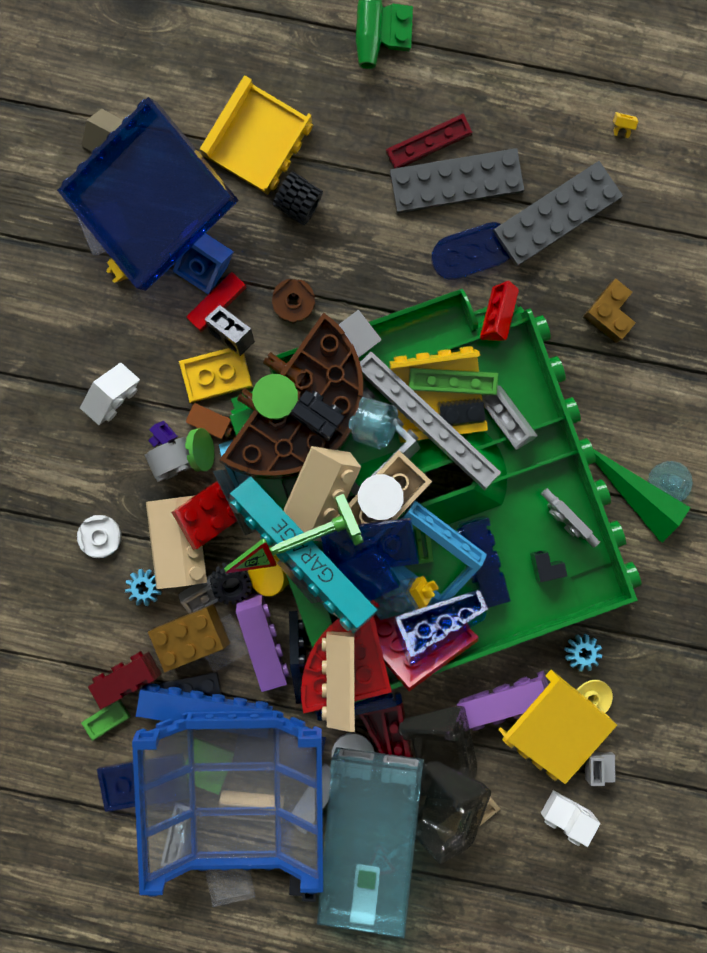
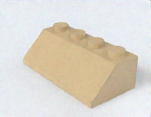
M311 446L283 511L303 532L331 522L339 514L335 497L344 494L347 499L361 466L350 452ZM330 534L317 538L313 541L327 542Z
M399 450L377 474L393 477L400 484L403 491L401 509L389 519L375 520L368 517L361 510L358 503V494L348 503L361 531L363 543L368 548L382 536L432 482Z
M194 496L146 502L156 589L207 583L203 546L196 550L192 549L171 513Z
M327 632L326 638H322V651H326L327 661H322V674H327V683H322V697H327V706H322V721L327 720L328 728L355 732L354 634L352 632Z

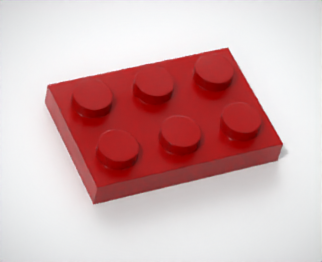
M218 481L171 512L193 550L200 548L237 521Z

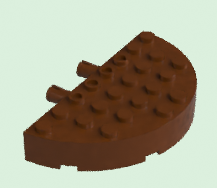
M325 313L321 315L289 362L285 363L270 352L263 364L278 374L288 377L295 384L298 392V401L306 390L310 393L315 391L324 398L323 402L328 406L334 404L343 411L341 415L344 416V421L330 441L327 442L290 415L281 420L262 417L254 407L252 393L244 388L242 390L243 394H240L237 400L252 409L253 413L220 458L221 463L226 467L255 478H290L299 475L311 446L340 450L349 438L357 422L362 403V369L353 344H351L343 329Z

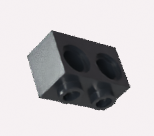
M221 305L204 319L209 333L238 356H241L255 343L251 328Z

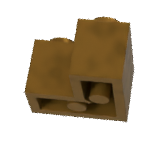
M615 278L583 317L615 343H618L636 323L619 309L632 294V291Z

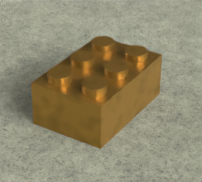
M214 604L148 631L164 673L220 651L230 644Z

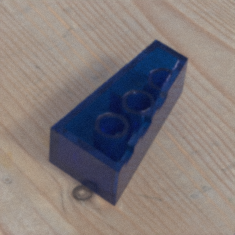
M480 516L458 523L459 528L456 529V532L487 554L482 567L470 578L472 584L476 583L478 589L475 592L478 604H482L487 609L510 602L504 574L499 570L501 568L500 558L497 551L493 550L496 544L490 529H487V526L491 525L489 518Z
M479 589L395 617L394 627L410 667L485 619L488 608Z

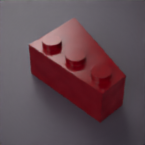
M142 651L130 657L131 662L125 665L123 662H120L111 668L112 672L106 676L104 673H101L92 678L94 683L89 685L88 688L100 710L123 698L125 695L138 690L139 687L146 683L154 681L162 674L149 651L145 654Z
M402 700L359 708L357 713L364 722L370 737L375 742L382 759H384L385 755L413 759Z

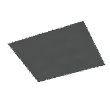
M227 470L213 471L228 503H230V493L235 490V487ZM233 511L245 536L257 531L248 527L245 523V518L240 512L237 514Z

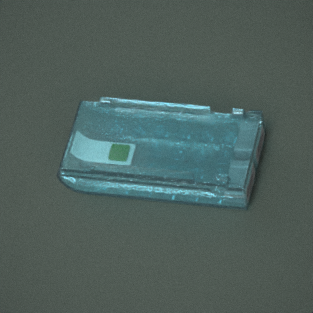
M336 747L330 767L331 778L323 853L324 880L323 892H320L318 925L405 938L424 759Z

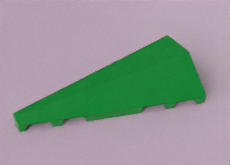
M593 449L596 456V464L603 474L608 477L616 490L657 537V540L663 543L679 527L691 507Z

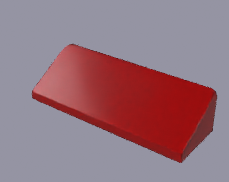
M231 272L186 318L200 332L204 331L207 328L204 319L219 305L226 309L247 286Z
M506 281L492 288L480 334L481 340H507L519 292L512 282Z

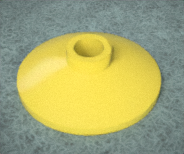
M591 680L583 683L577 689L578 692L604 713L609 710L613 694L611 688L605 682Z

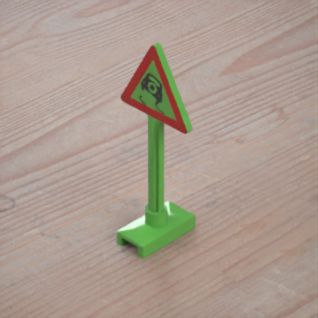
M342 494L335 497L340 514L339 517L332 519L329 523L280 542L273 547H269L266 540L261 539L224 568L225 572L232 573L274 567L277 565L273 557L274 555L286 552L334 531L339 532L346 529L355 546L363 543L361 531L345 495Z

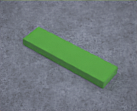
M410 368L408 386L416 391L497 395L498 373Z

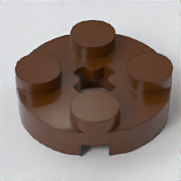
M286 279L279 283L274 289L272 298L275 313L282 320L290 323L301 322L307 319L315 306L312 288L305 281L299 279ZM298 296L299 304L290 306L288 304L290 302L289 297Z

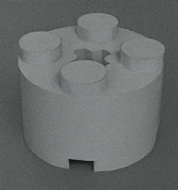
M185 437L175 439L176 443L174 444L172 442L158 446L144 455L157 482L170 479L178 475L179 472L192 468L187 460L189 449L185 448Z

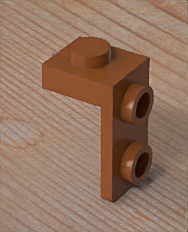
M196 403L193 404L186 419V423L197 428L206 429L210 434L223 440L226 437H230L234 429L230 418Z

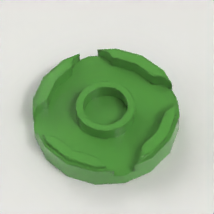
M270 374L262 377L256 383L252 391V401L256 411L262 417L281 420L290 415L291 410L298 402V392L295 384L288 377L280 374Z
M193 429L189 432L185 443V448L189 449L187 460L195 471H208L213 465L215 456L213 440L206 429Z

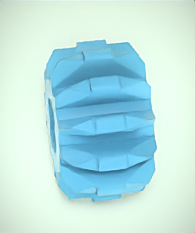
M139 569L138 575L136 573L130 574L133 580H126V584L130 585L131 588L125 589V592H132L133 595L129 597V600L132 601L137 598L136 605H141L143 601L145 606L150 605V600L156 602L158 600L156 595L162 594L161 590L156 589L155 575L151 577L152 570L150 569L147 570L146 574L143 569ZM146 583L145 586L148 590L142 592L143 588L140 585Z
M584 634L583 638L580 635H575L576 642L569 639L568 642L572 646L571 648L565 647L564 649L570 653L565 656V659L571 661L570 666L572 668L577 666L578 670L582 672L585 667L588 671H591V663L595 666L599 665L595 659L602 658V655L596 652L600 651L602 647L595 645L597 639L591 638L589 640V635ZM582 648L588 651L585 653V657L579 655V652L582 653L580 651Z

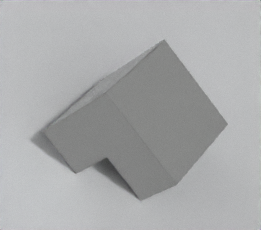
M593 752L586 760L585 780L590 786H605V782H615V755L612 752Z

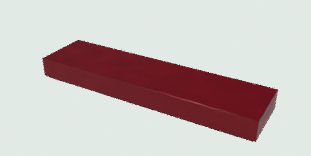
M463 113L386 149V153L393 168H401L469 137L473 132Z

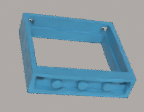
M414 501L380 541V544L374 551V555L367 559V562L411 595L409 589L418 576L383 550L407 521L412 523L468 565L441 594L438 591H433L435 596L431 598L427 607L437 614L482 567L487 554L417 501Z

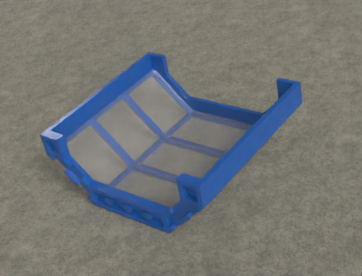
M280 711L186 712L181 714L182 719L172 722V719L157 723L156 728L150 731H146L144 728L136 731L132 740L140 895L150 897L163 895L167 881L190 870L207 871L209 869L227 871L230 869L272 870L280 868L301 880L300 893L316 894L323 892L321 728L314 726L311 729L306 727L305 722L294 717L290 718V720L284 718L283 713Z

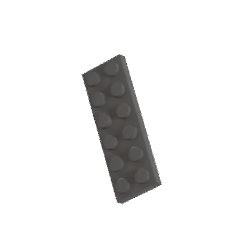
M517 148L390 169L397 214L524 192Z
M598 161L495 228L492 232L515 266L518 267L621 199L623 195L601 162Z

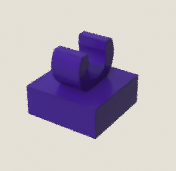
M165 421L156 423L149 429L154 435L149 439L153 447L172 443L178 437Z

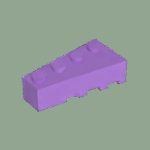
M258 592L249 594L247 598L242 596V602L239 603L237 600L236 614L261 692L287 685V676H290L288 666L282 662V647L280 643L277 644L275 638L277 636L274 624H271V613L268 604L265 603L264 596Z
M544 670L537 672L538 677L530 679L526 676L518 679L519 681L513 683V686H509V684L500 685L493 689V693L485 690L460 699L457 706L465 729L472 728L474 731L484 728V724L491 722L494 725L506 721L505 718L512 716L514 719L520 718L549 685Z

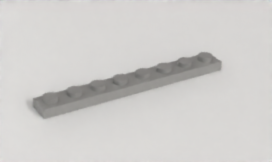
M370 352L360 362L362 376L481 488L485 490L501 474L493 464L376 355Z

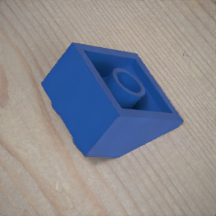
M197 228L184 240L173 272L209 295L227 269L234 251Z

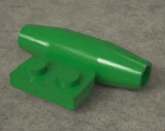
M358 0L356 48L360 68L373 69L376 67L381 43L388 47V49L410 51L413 6L392 3L389 6L383 7L382 0Z

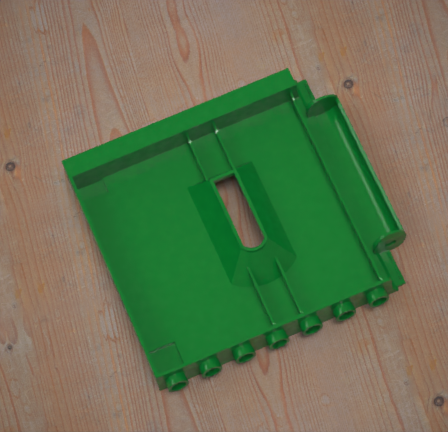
M458 289L369 321V324L379 335L381 341L359 357L361 362L372 352L390 369L389 361H394V357L407 356V359L416 358L418 353H429V356L438 355L440 350L450 349L452 353L460 352L462 347L472 346L473 350L476 349L480 353V356H478L479 372L498 373L497 385L503 388L537 434L534 440L516 450L484 407L488 430L460 435L493 464L501 474L485 490L473 480L470 486L420 503L424 508L487 554L482 567L439 611L443 613V616L455 622L458 620L471 629L479 637L478 642L434 674L638 601L634 589L642 585L640 575L634 563L628 562L624 564L619 551V547L626 545V538L621 525L617 520L609 523L603 506L611 504L608 488L602 479L594 482L588 465L596 463L593 447L587 438L579 440L573 425L581 421L579 408L573 397L564 399L558 384L566 380L564 367L558 356L549 358L543 343L551 339L546 319L543 315L534 318L530 308L524 311L521 306L517 307L515 304L507 340H481L480 334L487 307L474 311L463 289ZM299 347L275 356L287 363ZM270 368L271 374H278ZM363 377V390L368 388L374 394L373 400L377 404L381 401L390 410L388 414L391 417L396 415L395 406ZM238 397L231 399L234 410H231L232 415H229L236 436L253 413L252 409L237 400ZM362 399L354 429L339 451L350 452L361 466L355 483L360 487L405 442L400 443L398 433ZM430 439L417 440L421 448L409 459L423 473L454 462ZM298 476L283 479L252 478L284 510ZM546 488L558 497V500H562L593 532L592 534L600 541L596 547L593 548L582 537L571 536L564 528L566 524L560 520L557 521L549 513L551 509L547 506L549 502L541 495ZM351 491L346 499L348 503L355 497ZM405 511L382 534V536L378 539L379 541H381L384 538V536L390 531V529L395 525V523L400 519V517L405 513ZM405 524L383 551L416 576H424L427 582L435 581L439 588L436 591L441 594L468 565L432 538L433 562L412 565ZM416 529L412 530L415 558L419 559ZM421 531L424 558L428 557L425 533ZM332 532L327 542L313 541V543L323 551L326 545L340 538L335 532ZM544 550L548 552L550 562H564L567 577L545 582L537 581L530 553ZM338 556L336 563H341L342 556ZM367 558L363 560L361 569L367 568L368 572L362 579L365 586L361 589L364 593L369 591L375 602L379 603L380 607H375L377 609L376 613L390 612L395 608H419L407 591L375 569V567L367 562ZM287 576L313 648L321 634L338 617L329 613L323 603H310ZM386 666L391 690L403 686L400 680Z

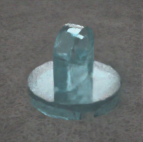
M675 461L662 462L656 465L648 478L649 483L679 501L686 499L693 485L692 475L688 468Z

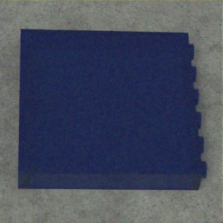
M150 97L142 100L137 105V109L131 115L126 116L122 120V124L115 131L108 134L101 146L96 147L92 151L91 156L85 162L80 163L77 170L70 177L66 178L62 182V186L57 190L136 289L144 291L152 286L239 201L158 102Z

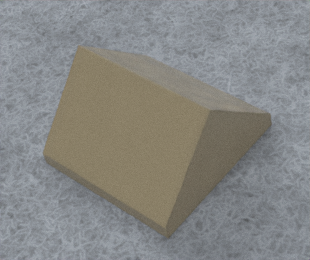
M100 109L86 120L81 146L120 167L140 129L104 109Z

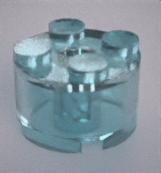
M365 397L361 398L356 415L350 418L348 425L349 429H352L354 441L379 450L382 449L381 446H388L396 430V426H393L394 419L398 420V410L395 406Z

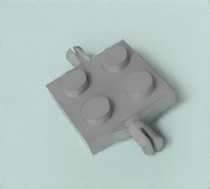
M548 488L541 493L549 502L547 506L551 509L549 511L551 516L557 521L564 522L566 524L564 528L571 536L582 537L593 548L600 543L592 534L593 532L562 500H558L559 498L552 494Z

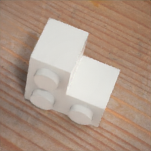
M119 363L92 383L80 409L98 425L102 424L105 420L109 422L117 414L115 410L123 403L126 397L130 399L137 392L136 386L140 379L122 363Z
M554 790L541 812L547 825L554 829L557 826L564 830L563 833L569 836L568 840L577 846L583 844L588 847L601 824L590 810Z

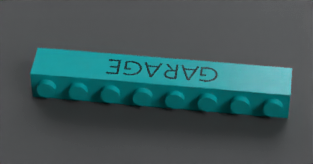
M249 477L230 493V507L237 514L240 512L243 515L248 527L252 530L256 529L261 535L260 538L265 539L268 546L271 545L273 547L280 542L304 533L252 477ZM313 541L276 554L281 562L289 564L292 568V573L297 579L305 581L308 585V590L313 596L320 597L324 602L323 605L326 610L331 614H336L340 619L341 626L345 630H351L354 634L376 613L377 609Z

